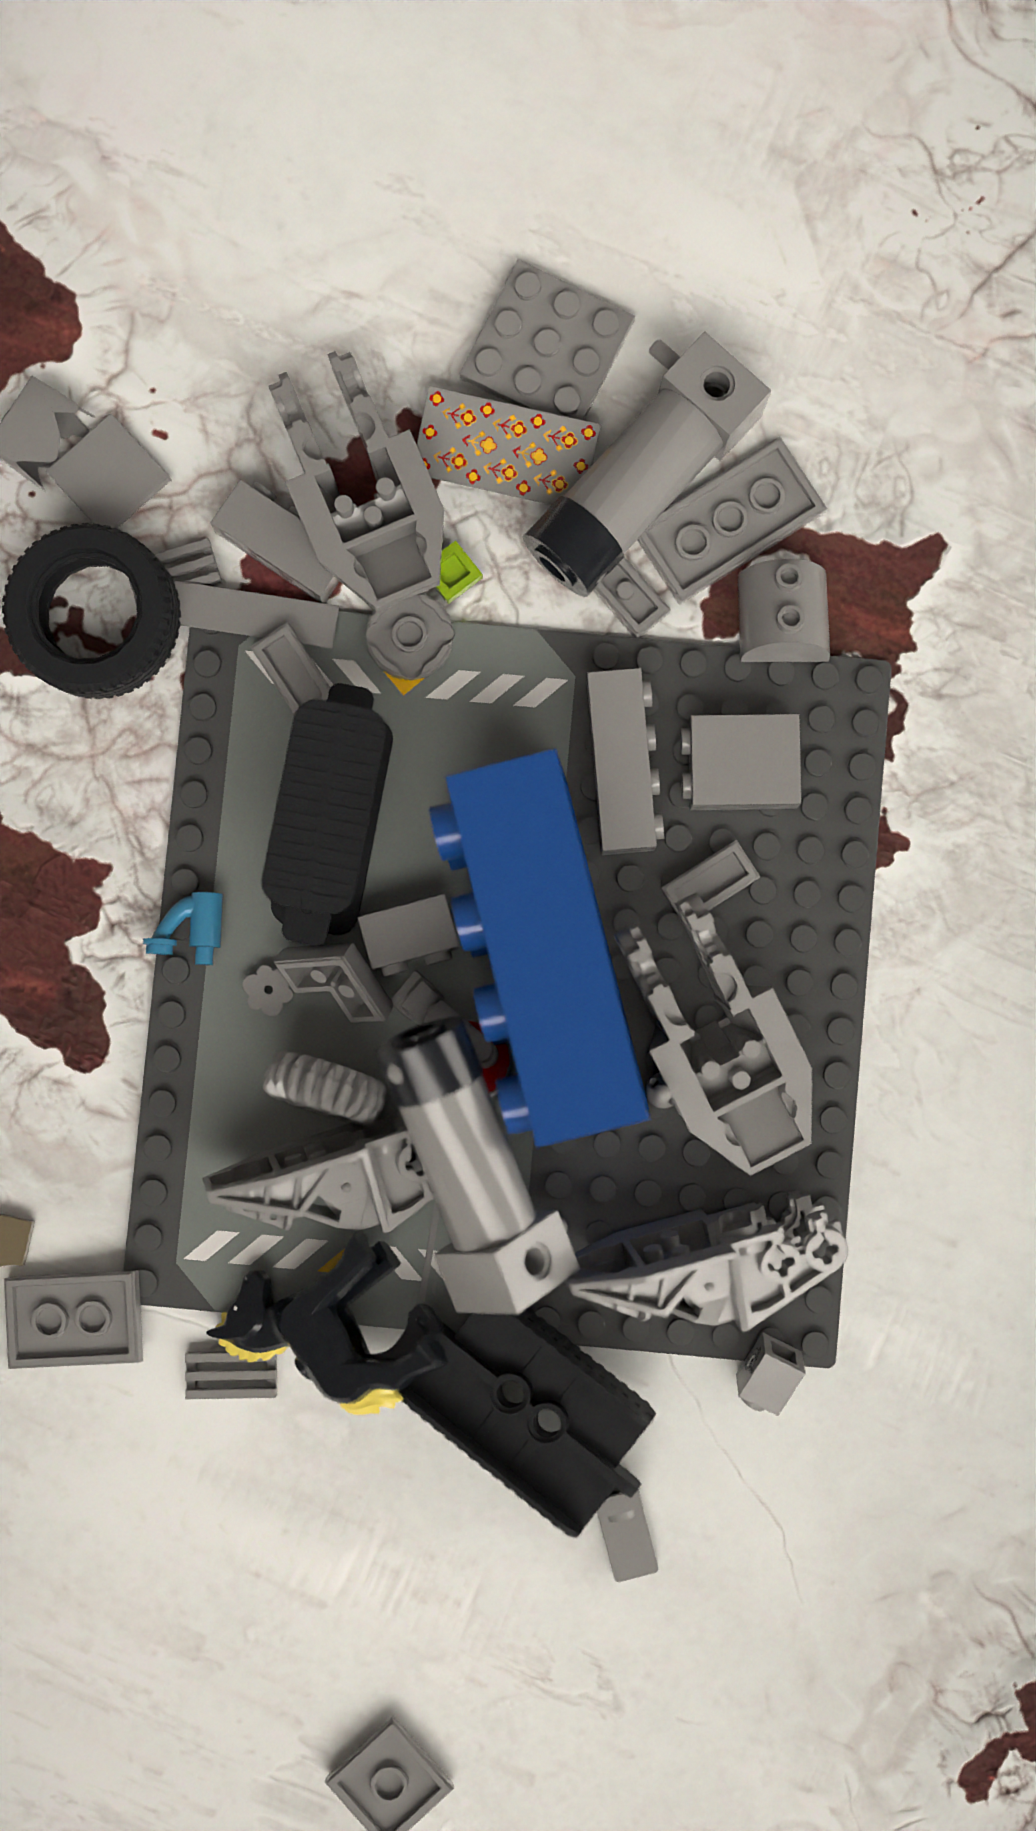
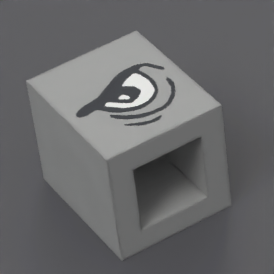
M762 1332L736 1374L738 1397L754 1410H766L779 1416L806 1374L802 1351Z

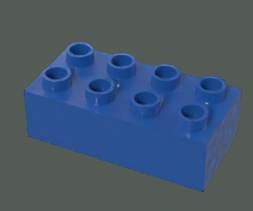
M556 748L446 776L451 802L429 807V815L442 861L448 860L451 871L468 868L473 892L451 897V904L463 950L465 952L470 951L473 958L488 954L490 957L496 983L473 988V993L486 1042H493L494 1046L511 1042L518 1074L496 1079L498 1098L509 1135L532 1131L536 1147H542L652 1120L566 775Z

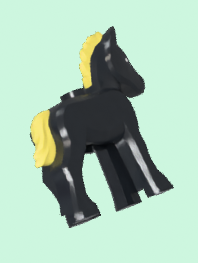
M363 1230L353 1233L345 1245L343 1255L337 1265L321 1276L313 1286L283 1298L273 1304L271 1296V1279L263 1270L248 1272L244 1276L240 1292L231 1304L228 1312L221 1313L222 1322L217 1324L216 1328L206 1332L208 1336L218 1338L219 1345L225 1347L226 1352L231 1356L238 1355L239 1360L247 1359L249 1363L255 1362L260 1358L263 1361H268L274 1355H280L290 1347L296 1356L294 1362L298 1371L306 1379L311 1380L325 1398L339 1403L342 1409L354 1415L379 1414L380 1407L395 1408L397 1402L403 1401V1397L398 1390L406 1388L414 1379L424 1374L443 1368L449 1362L444 1348L436 1338L444 1331V1325L433 1308L426 1303L417 1304L408 1313L407 1326L401 1337L391 1348L381 1353H370L349 1306L399 1267L401 1262L390 1246L384 1241H378L370 1247L368 1237Z

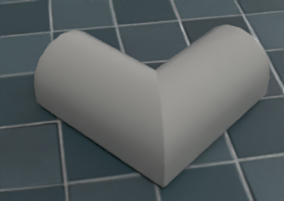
M353 942L284 948L274 960V963L295 993L330 991L351 1023L387 1021L393 1009L391 999Z

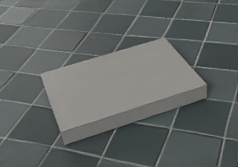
M139 1270L4 1278L8 1369L138 1363L143 1361Z

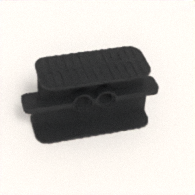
M343 683L334 684L329 690L327 701L319 699L309 700L303 703L294 715L261 880L262 889L271 900L272 913L282 923V934L291 942L320 946L325 943L328 934H345L358 921L393 745L391 729L372 710L374 703L373 694L364 687Z
M527 1307L518 1314L471 1313L457 1333L443 1323L444 1331L436 1338L444 1348L449 1362L443 1368L424 1374L414 1379L406 1388L398 1390L403 1397L401 1402L405 1403L412 1412L417 1413L423 1421L428 1422L433 1426V1429L443 1434L444 1438L454 1443L460 1451H464L470 1459L475 1460L480 1464L481 1468L490 1472L491 1476L501 1481L507 1489H511L517 1497L527 1502L528 1506L538 1511L543 1518L548 1519L554 1527L559 1528L569 1537H579L583 1529L615 1488L632 1498L641 1485V1482L619 1463L653 1421L656 1412L638 1393L628 1388V1385L623 1381H619L614 1374L604 1369V1366L594 1361L589 1354L580 1350V1347L570 1342L555 1327L546 1323V1320L536 1315L531 1308ZM512 1380L521 1385L524 1391L522 1402L513 1403L504 1397L502 1386L505 1381ZM546 1409L554 1411L560 1419V1429L554 1432L544 1430L538 1421L539 1411Z

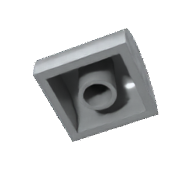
M800 559L769 560L744 569L738 577L741 662H829L830 640L827 575L825 569L816 563Z

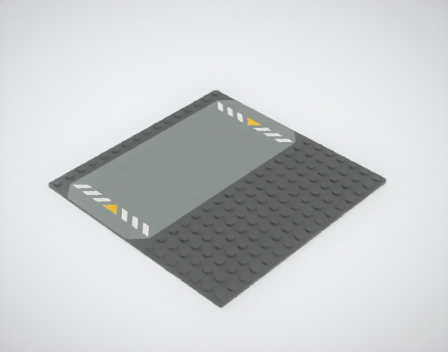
M339 611L332 649L305 644L303 646L330 687L337 683H343L369 689L374 697L372 710L389 726L393 735V745L359 917L445 894L459 949L451 951L453 959L441 963L426 965L424 958L409 962V971L383 977L382 970L373 972L390 999L416 970L439 990L444 997L442 1001L464 1019L480 1021L473 988L496 983L489 954L473 958L470 951L465 952L454 919L451 897L473 892L468 868L451 871L448 860L442 861L432 829L429 807L451 802L446 776L556 748L566 775L644 1090L648 1080L654 1074L659 1073L649 1052L656 1025L614 934L633 924L639 927L652 951L651 956L661 976L669 985L674 995L673 998L685 1022L695 1031L721 1018L725 1013L722 1006L716 1002L713 996L715 993L684 924L661 888L735 840L738 841L760 875L758 880L708 912L711 913L714 920L713 923L718 937L721 939L726 950L731 954L745 985L766 986L774 989L812 1067L811 1144L749 1175L691 1133L674 1105L661 1109L653 1106L647 1099L652 1118L650 1121L549 1146L536 1147L532 1131L509 1135L497 1093L491 1099L534 1210H558L560 1217L567 1223L568 1229L566 1233L575 1253L615 1232L697 1209H702L706 1215H710L753 1202L755 1204L761 1203L764 1206L766 1217H772L777 1223L780 1222L782 1213L788 1208L786 1196L789 1195V1192L797 1190L800 1194L808 1193L812 1204L821 1202L824 1205L828 1221L837 1219L840 1222L842 1236L846 1239L892 671L890 663L885 660L830 656L829 662H741L740 647L451 621L454 639L451 654L444 665L429 677L410 681L394 678L377 666L370 656L366 640L368 618L371 614ZM190 627L159 924L173 905L181 899L191 896L193 892L223 894L221 948H214L213 965H195L196 947H189L190 917L180 923L170 939L177 940V946H173V955H156L123 1271L139 1270L141 1305L222 1313L228 1312L231 1304L240 1292L244 1276L250 1271L263 1270L270 1277L273 1304L296 1292L313 1286L321 1276L337 1265L343 1255L345 1245L353 1233L359 1231L334 1227L305 1216L302 1218L296 1217L292 1221L290 1230H283V1228L228 1211L224 1205L209 1203L203 1177L265 1150L349 1124L348 1122L315 1114L270 1097L263 1089V1085L266 1079L264 1075L268 1063L271 1064L274 1053L288 1051L302 1055L305 1054L336 1063L381 1081L387 1091L384 1098L386 1102L383 1112L378 1117L380 1119L399 1113L400 1109L394 1103L374 1051L388 1039L419 1024L407 1018L395 1007H393L387 1021L351 1023L330 991L295 993L293 991V999L289 1003H283L281 1013L276 1016H268L263 1013L261 1008L253 1010L248 1006L249 995L244 992L242 986L243 980L248 975L257 974L258 968L262 965L270 966L273 971L278 969L274 960L284 948L311 946L291 942L283 936L282 923L273 915L271 900L265 895L261 884L294 714L250 648V646L263 638ZM641 668L642 680H650L652 707H645L646 724H654L656 751L648 752L650 769L658 768L660 795H652L654 813L662 812L664 839L656 840L657 847L655 851L601 855L586 684L587 673ZM799 714L801 804L797 809L690 810V799H682L681 792L682 772H689V755H681L680 736L681 728H688L691 716ZM359 921L345 934H328L327 940L322 945L353 942L371 969ZM272 986L266 987V994L273 992ZM509 1042L512 1068L509 1076L518 1074L511 1042ZM657 1080L652 1087L654 1088L659 1081ZM317 1196L312 1203L326 1205L320 1196ZM435 1198L389 1232L383 1233L380 1224L363 1229L368 1237L370 1247L378 1241L386 1242L400 1260L401 1265L349 1306L358 1325L394 1329L406 1328L408 1313L418 1304ZM800 1212V1224L794 1229L799 1234L806 1232L807 1225L805 1217ZM272 1213L270 1218L275 1219L277 1215ZM440 1213L425 1303L433 1308L445 1325L457 1333L471 1313L456 1312L434 1257L436 1252L452 1242ZM757 1223V1228H758V1230L756 1231V1233H758V1232H760V1231L762 1230L761 1227H760V1226L758 1225V1223ZM824 1239L819 1248L813 1251L822 1257L826 1255L825 1248L830 1246V1244ZM844 1263L829 1276L751 1329L743 1332L737 1326L735 1320L715 1326L694 1323L673 1313H670L667 1317L651 1314L650 1319L646 1322L640 1321L636 1317L572 1295L565 1281L536 1300L528 1308H531L536 1315L545 1319L546 1323L555 1327L560 1334L565 1335L570 1342L578 1346L745 1361L763 1332L802 1351L805 1367L831 1368L836 1363ZM436 1281V1292L434 1296V1294L432 1293V1285Z

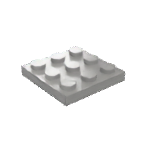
M518 259L460 372V379L513 405L585 420L634 323L635 316Z

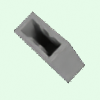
M799 714L691 716L688 728H681V755H689V772H682L681 792L682 799H690V810L797 809L800 806Z

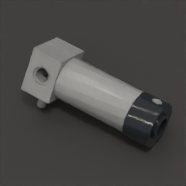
M705 331L681 357L661 339L656 340L649 348V354L668 369L662 377L658 395L563 496H560L522 536L524 544L538 563L554 579L577 595L587 597L598 583L624 558V553L714 457L721 461L762 416L772 390Z
M451 1016L428 1021L411 1027L378 1046L374 1051L394 1103L400 1109L452 1241L436 1252L434 1257L456 1312L520 1313L580 1270V1267L566 1233L568 1229L567 1223L560 1217L558 1210L535 1211L482 1076L483 1069L464 1020L461 1017Z

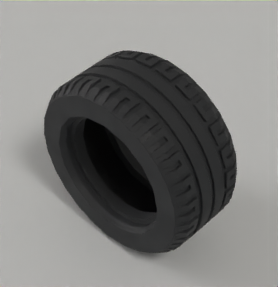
M82 523L81 525L71 524L70 527H60V530L55 529L50 531L48 535L44 534L41 540H36L32 543L33 546L27 547L24 551L25 554L17 559L19 562L16 565L14 564L12 575L9 574L7 578L8 584L4 588L6 593L2 599V602H4V606H2V613L4 614L3 624L6 626L4 630L9 637V644L13 646L12 650L18 656L20 662L25 664V667L36 677L56 689L76 697L88 699L113 698L115 695L119 697L126 692H133L135 688L139 689L143 686V683L152 680L151 677L153 675L156 676L159 669L163 668L166 664V659L170 658L171 650L176 646L175 640L178 639V629L181 624L179 621V617H181L179 609L180 600L177 598L179 594L175 588L174 580L158 557L130 534L122 532L115 527L102 526L97 523L92 525L89 523ZM87 567H110L123 572L130 580L136 594L137 617L129 636L115 650L98 658H75L67 655L57 646L49 627V607L56 589L70 575Z

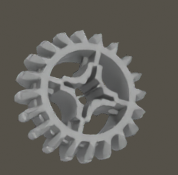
M288 1051L274 1053L271 1064L268 1063L264 1075L266 1079L263 1089L270 1097L315 1114L364 1127L377 1123L379 1114H382L386 1102L384 1098L387 1089L381 1081L336 1063L305 1054L302 1055Z

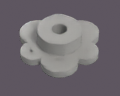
M262 965L258 968L257 974L248 975L243 980V990L249 995L248 1006L253 1010L261 1008L263 1013L268 1016L280 1014L283 1009V1003H289L293 999V991L288 988L290 985L279 969L273 971L270 966ZM272 986L273 992L266 994V987Z

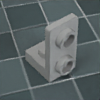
M615 1488L597 1511L614 1579L616 1582H623L656 1573L658 1571V1564L639 1489L630 1498Z

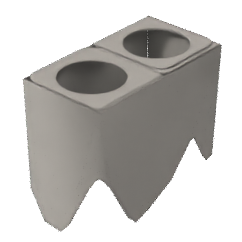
M31 376L10 410H8L0 422V460L45 491L39 478L38 467L50 468L60 459L58 454L60 439L70 438L72 435L83 438L89 433L87 427L74 413L79 410L91 417H96L80 408L73 400L36 377Z

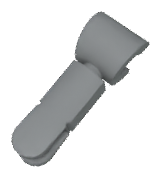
M415 970L391 998L393 1007L417 1024L451 1016L461 1017L464 1020L481 1067H492L499 1057L497 1047L492 1042L487 1043L481 1032L442 1001L444 997L439 990Z

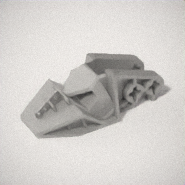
M336 351L327 355L369 456L377 481L376 489L378 493L374 494V500L356 507V504L352 503L349 496H340L329 463L326 464L287 372L279 374L280 381L268 387L304 471V474L287 480L285 483L319 564L370 607L379 611L440 585L445 510L410 429L390 438L388 437L372 398L366 391L354 357L350 352L338 356Z
M695 892L676 902L675 905L715 993L713 996L716 1002L722 1006L725 1013L721 1018L694 1031L685 1022L673 998L674 995L669 985L661 976L651 956L652 951L639 927L633 924L614 934L656 1025L649 1052L666 1087L671 1092V1099L678 1114L682 1116L691 1133L743 1171L752 1175L811 1144L812 1067L774 989L766 986L745 985L731 954L726 950L716 933L711 913L708 912L703 901Z
M401 1112L380 1118L372 1126L364 1127L358 1125L353 1127L349 1123L280 1145L202 1178L209 1203L224 1205L228 1211L283 1228V1230H290L292 1221L296 1217L302 1218L305 1216L334 1227L359 1231L380 1224L383 1233L393 1230L434 1198L415 1147L411 1148V1143L413 1142ZM317 1196H320L326 1205L312 1203ZM272 1213L277 1215L275 1219L270 1218Z
M796 1190L789 1192V1195L786 1196L788 1208L782 1213L780 1222L777 1223L772 1217H766L764 1206L761 1203L755 1204L753 1202L710 1215H706L702 1209H697L615 1232L575 1252L580 1270L564 1281L572 1295L636 1317L640 1321L646 1322L650 1319L651 1314L667 1317L670 1313H673L694 1323L715 1326L735 1320V1323L743 1332L751 1329L839 1269L846 1260L848 1246L846 1239L842 1236L840 1222L837 1219L828 1221L824 1205L821 1202L812 1204L808 1193L800 1194ZM800 1212L805 1217L807 1225L806 1232L799 1234L794 1229L800 1224ZM757 1223H758V1225H759V1226L761 1227V1229H762V1230H761L760 1232H758V1233H756V1231L758 1230V1228H757ZM825 1239L830 1246L825 1248L826 1255L820 1257L813 1250L818 1249Z

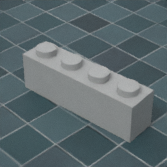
M641 668L588 672L586 684L601 855L655 851L657 847L656 840L664 839L662 812L654 813L652 795H660L658 768L650 769L648 751H656L654 724H646L645 707H652L650 680H642Z

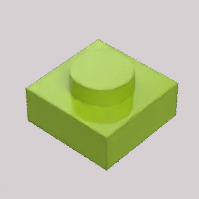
M456 540L442 550L440 585L435 587L449 605L483 579V574Z

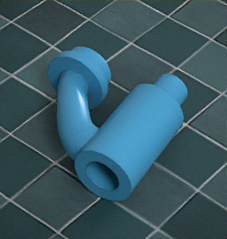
M193 892L191 896L178 901L166 913L152 938H143V945H146V954L173 955V946H177V940L170 939L180 923L190 917L189 947H196L195 965H213L214 948H221L223 894Z

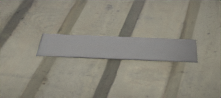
M174 581L175 588L179 594L177 598L180 600L179 609L181 617H179L181 626L264 638L285 623H289L302 644L331 649L333 647L339 612L338 605Z

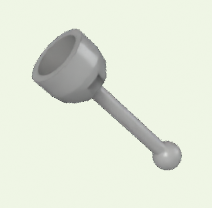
M660 1072L654 1074L648 1080L645 1087L648 1101L657 1108L665 1109L672 1107L674 1103L670 1099L671 1092L669 1088L666 1087ZM658 1080V1084L653 1088L652 1086Z

